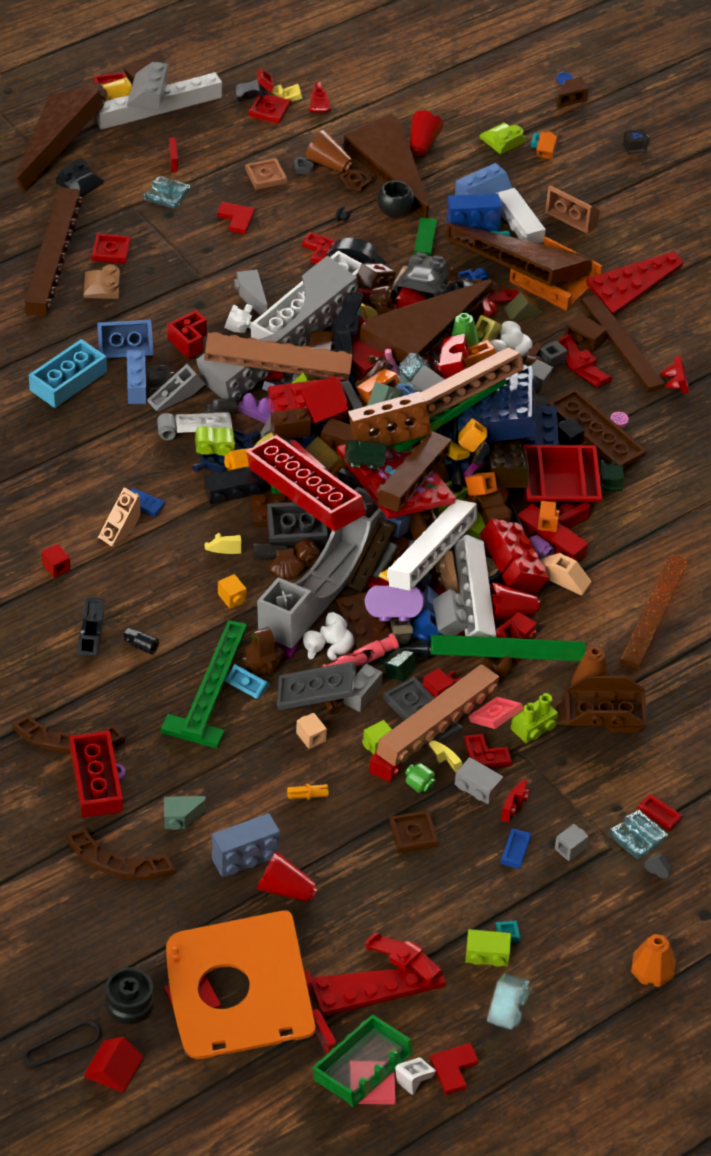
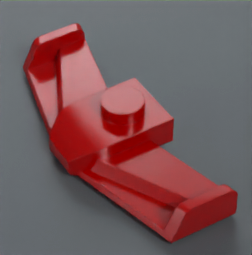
M571 334L559 339L558 342L568 350L566 364L572 373L577 374L596 388L612 382L611 375H607L594 367L597 364V359L587 349L579 351Z
M376 932L365 942L366 950H374L390 955V963L402 970L407 971L412 967L428 983L429 987L444 975L423 953V947L414 942L407 941L403 943L384 937Z

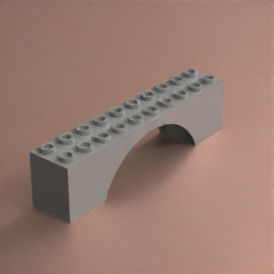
M326 256L302 275L305 299L297 316L280 331L257 340H271L279 344L291 343L299 347L306 346L310 341L311 331L322 332L326 327L332 325L350 293H359L357 277L329 256ZM204 354L197 359L201 380L230 405L239 400L243 394L251 390L259 381L265 379L273 371L204 360Z
M357 487L354 491L362 496L366 515L336 532L332 530L319 558L300 580L291 583L277 578L258 599V630L269 627L275 642L293 648L346 586L378 519H384L385 515L365 489Z

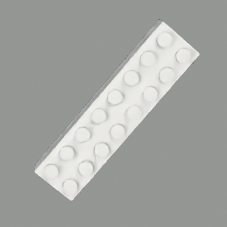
M337 251L330 257L350 273L357 276L362 263L340 251ZM303 281L251 323V338L261 339L270 336L286 327L297 316L305 299Z

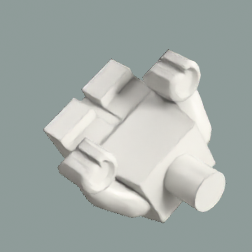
M246 304L245 309L241 310L238 306L233 305L224 328L240 333H245L247 328L251 329L252 322L250 320L252 316L250 312L253 306Z

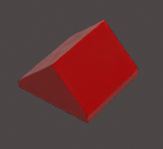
M124 1036L104 1040L86 1070L84 1077L124 1093L141 1065L144 1056Z

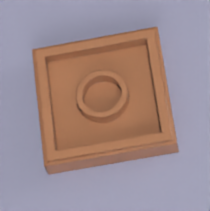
M277 158L245 165V170L255 190L287 184V177Z

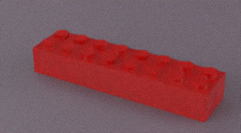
M278 435L246 451L250 470L334 532L366 515L363 498L360 494Z

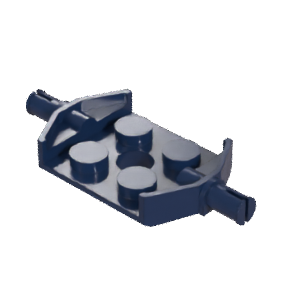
M233 429L234 450L253 448L252 440L260 437V432L256 429L246 434ZM216 453L209 455L199 454L201 461L192 466L195 473L203 468L217 473L228 471L224 464L225 456Z

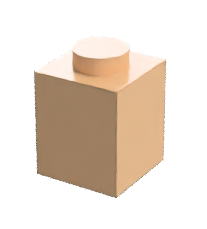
M312 713L297 720L296 733L308 749H311L326 742L327 728L316 714Z

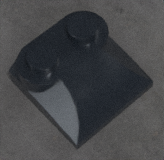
M77 159L62 168L56 177V184L59 186L79 189L80 197L85 196L104 183V180L90 170L88 163L82 159Z

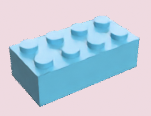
M80 339L29 374L30 391L56 408L107 373V356Z

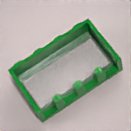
M371 1015L356 1030L348 1034L339 1045L332 1048L322 1060L314 1065L312 1068L314 1081L348 1102L354 1108L395 1071L397 1064L404 1063L413 1054L411 1039L381 1019Z

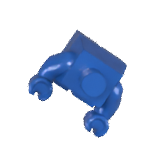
M429 609L420 613L412 622V639L417 637L422 641L431 640V635L440 634L437 629L435 614Z

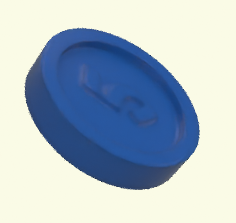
M562 72L557 75L556 80L563 85L566 80L573 79V76Z

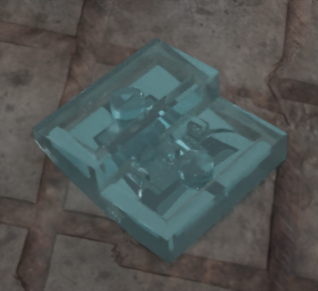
M158 176L152 181L151 189L144 193V200L175 209L187 194L190 185Z
M640 810L627 815L623 823L611 828L608 833L613 840L636 860L654 850L668 837L664 830Z

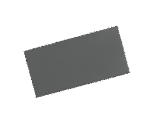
M354 661L279 675L277 708L284 710L355 696L356 665Z
M415 677L383 693V699L404 721L435 699ZM459 722L452 723L443 733L440 732L433 740L443 743L462 732L463 726Z

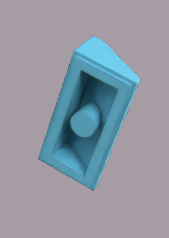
M234 664L225 681L256 699H259L270 686L267 681Z

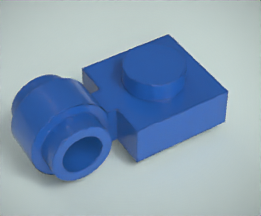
M477 268L474 273L470 269L461 271L457 277L485 281L489 279V274L485 269Z

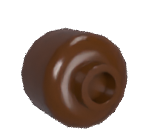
M390 286L375 287L369 296V301L373 304L374 308H377V303L379 302L394 304L397 300L396 292Z
M311 539L301 540L294 547V554L305 563V567L313 566L321 554L318 546Z

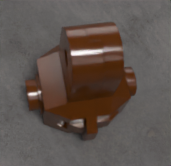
M269 627L253 631L252 643L245 648L242 665L245 670L249 669L254 675L273 674L281 666V658L284 657L283 649L281 646L276 645L273 633Z

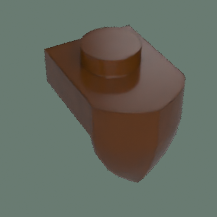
M536 342L533 348H529L525 365L530 366L536 360L544 362L539 358L542 344Z
M510 656L505 658L484 657L483 663L489 670L499 677H507L512 668Z

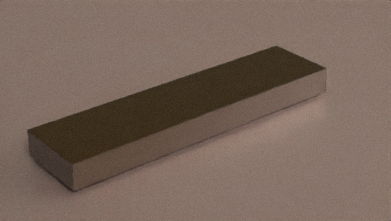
M381 518L378 519L346 583L348 588L365 593L397 528L396 524Z

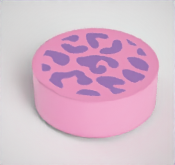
M615 412L610 417L621 429L627 427L629 418L625 413Z

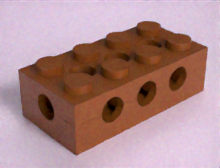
M421 392L348 411L354 443L360 454L432 434L426 401Z

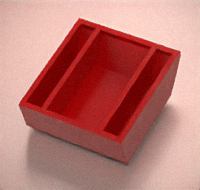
M524 445L529 465L528 488H523L525 501L602 502L596 445Z

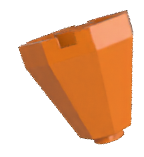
M654 934L650 936L633 954L631 972L642 984L654 983V986L660 987L674 978L676 958L670 942L664 935Z

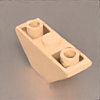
M123 488L98 538L114 547L132 532L140 517V497L127 488Z
M561 553L540 559L550 577L549 581L582 596L591 585L592 581L576 560Z

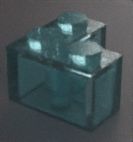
M504 973L498 979L487 1022L508 1029H512L515 1024L519 1025L522 1012L519 1011L520 1005L528 1000L531 988L528 987L529 981Z

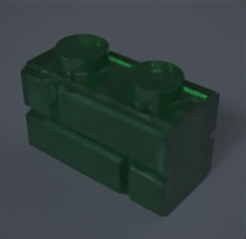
M347 439L344 462L349 463V467L360 468V464L367 465V469L378 470L379 466L384 467L387 445L385 443Z

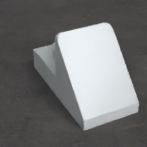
M420 1057L397 1064L395 1068L397 1083L412 1095L421 1081L432 1078L436 1072L434 1068Z

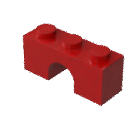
M465 334L444 338L443 345L441 346L442 354L439 355L440 364H438V371L445 380L467 369L464 359H467L469 356V346Z

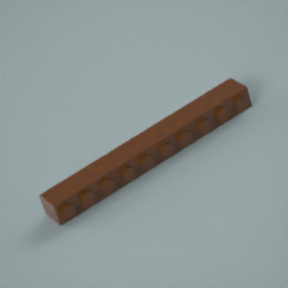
M59 188L26 295V314L47 316L48 310L52 308V298H55L56 294L55 286L59 285V275H62L63 271L62 263L66 261V252L69 251L70 246L69 240L72 241L73 238L72 229L76 228V218H79L80 212L79 207H82L83 197H80L79 189Z

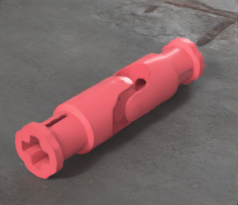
M391 633L385 639L375 640L355 650L352 654H345L336 658V661L321 666L326 667L354 661L357 668L383 657L385 653L393 649L398 650L399 644L394 634ZM364 650H370V656L368 658L364 654Z

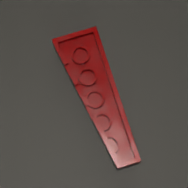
M412 967L407 971L391 969L311 978L312 991L323 1017L446 986L445 978L441 976L429 987L428 983Z

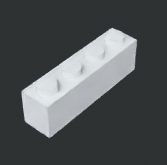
M512 188L498 192L502 205L501 214L503 219L508 222L511 230L518 236V239L538 244L544 242L545 228L517 190Z

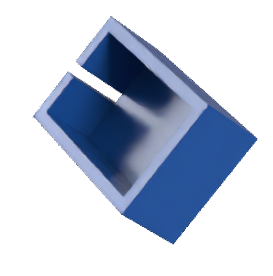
M499 193L448 196L446 224L452 222L484 231L499 232L502 210Z

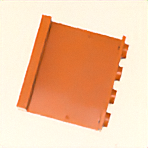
M544 237L543 245L577 253ZM591 260L587 276L553 286H548L511 269L509 282L567 311L590 289L586 284V279L602 274L603 265Z

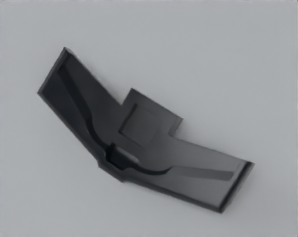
M350 293L339 315L333 320L331 328L334 335L335 352H347L352 354V358L351 334H358L360 317L356 316L365 299L362 293Z

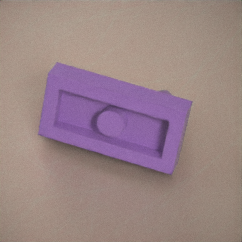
M248 393L237 405V411L265 424L271 415L266 397L259 401L251 393Z

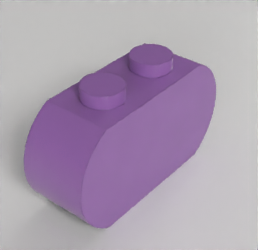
M373 586L366 594L365 606L372 616L379 617V621H391V617H399V621H410V617H416L423 611L425 597L417 586H414L411 591L390 586Z

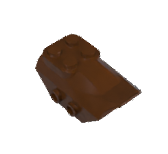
M585 676L566 688L565 697L556 706V711L558 712L556 725L606 727L614 733H639L647 727L645 689L627 676Z

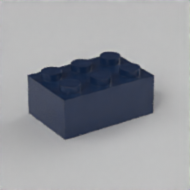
M535 406V436L522 438L524 445H558L556 406Z

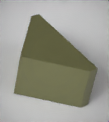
M520 292L504 308L503 312L510 321L515 322L542 314L543 311L534 299Z

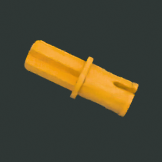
M306 784V786L287 788V797L289 799L307 798V800H310V798L328 797V789H326L328 785L310 786Z

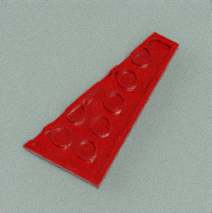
M675 251L589 277L586 279V284L594 295L597 294L611 314L615 316L616 312L620 309H625L627 304L636 301L650 291L652 286L661 283L663 278L679 270L683 266V261Z

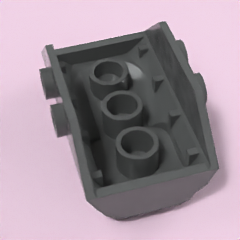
M422 252L412 255L407 269L402 276H399L398 281L396 280L394 287L396 296H398L402 287L430 292L434 294V297L442 295L448 286L446 283L449 275L446 261L443 260V257L426 256Z

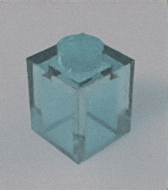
M409 353L397 370L401 373L400 376L403 380L410 382L423 365L428 368L430 365L420 355Z

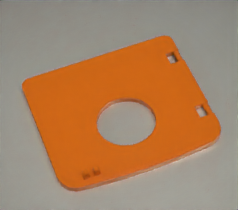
M278 911L184 930L173 934L166 944L171 998L185 1053L191 1058L207 1059L216 1055L231 1054L280 1044L284 1041L309 1038L315 1034L316 1027L293 916L289 911ZM219 967L239 969L247 976L250 983L245 999L238 1005L227 1009H216L208 1006L201 1000L198 993L202 978L211 970ZM293 1030V1034L280 1037L279 1032ZM222 1043L226 1045V1048L213 1050L212 1047Z

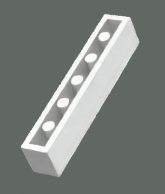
M466 534L454 544L459 589L465 601L464 607L467 614L468 628L465 629V636L496 638L484 541Z

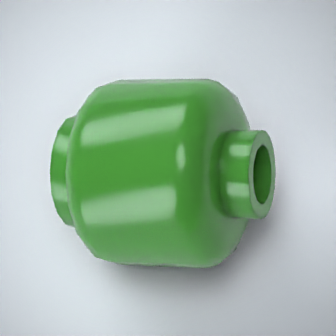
M418 763L415 766L412 764L405 772L407 775L406 784L417 793H427L436 782L434 779L435 773L423 763Z

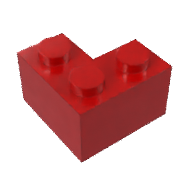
M197 310L167 324L168 340L187 359H191L203 352V337L207 335V319Z

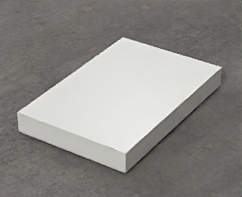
M229 412L175 415L177 433L196 432V428L201 426H208L214 429L219 427L232 429V420Z

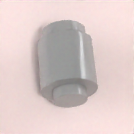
M170 413L161 414L157 419L158 433L163 440H172L177 433L175 416Z

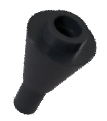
M431 640L420 641L411 645L399 644L398 652H410L411 654L430 659Z

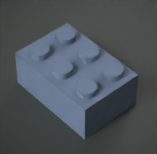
M268 813L212 834V860L222 877L234 875L238 871L253 868L257 864L270 861L275 851L279 853L280 831L271 815Z

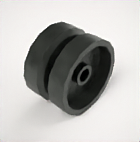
M125 967L116 970L109 976L105 985L106 1009L109 1016L123 1024H136L150 1015L153 1009V982L147 973L135 967Z

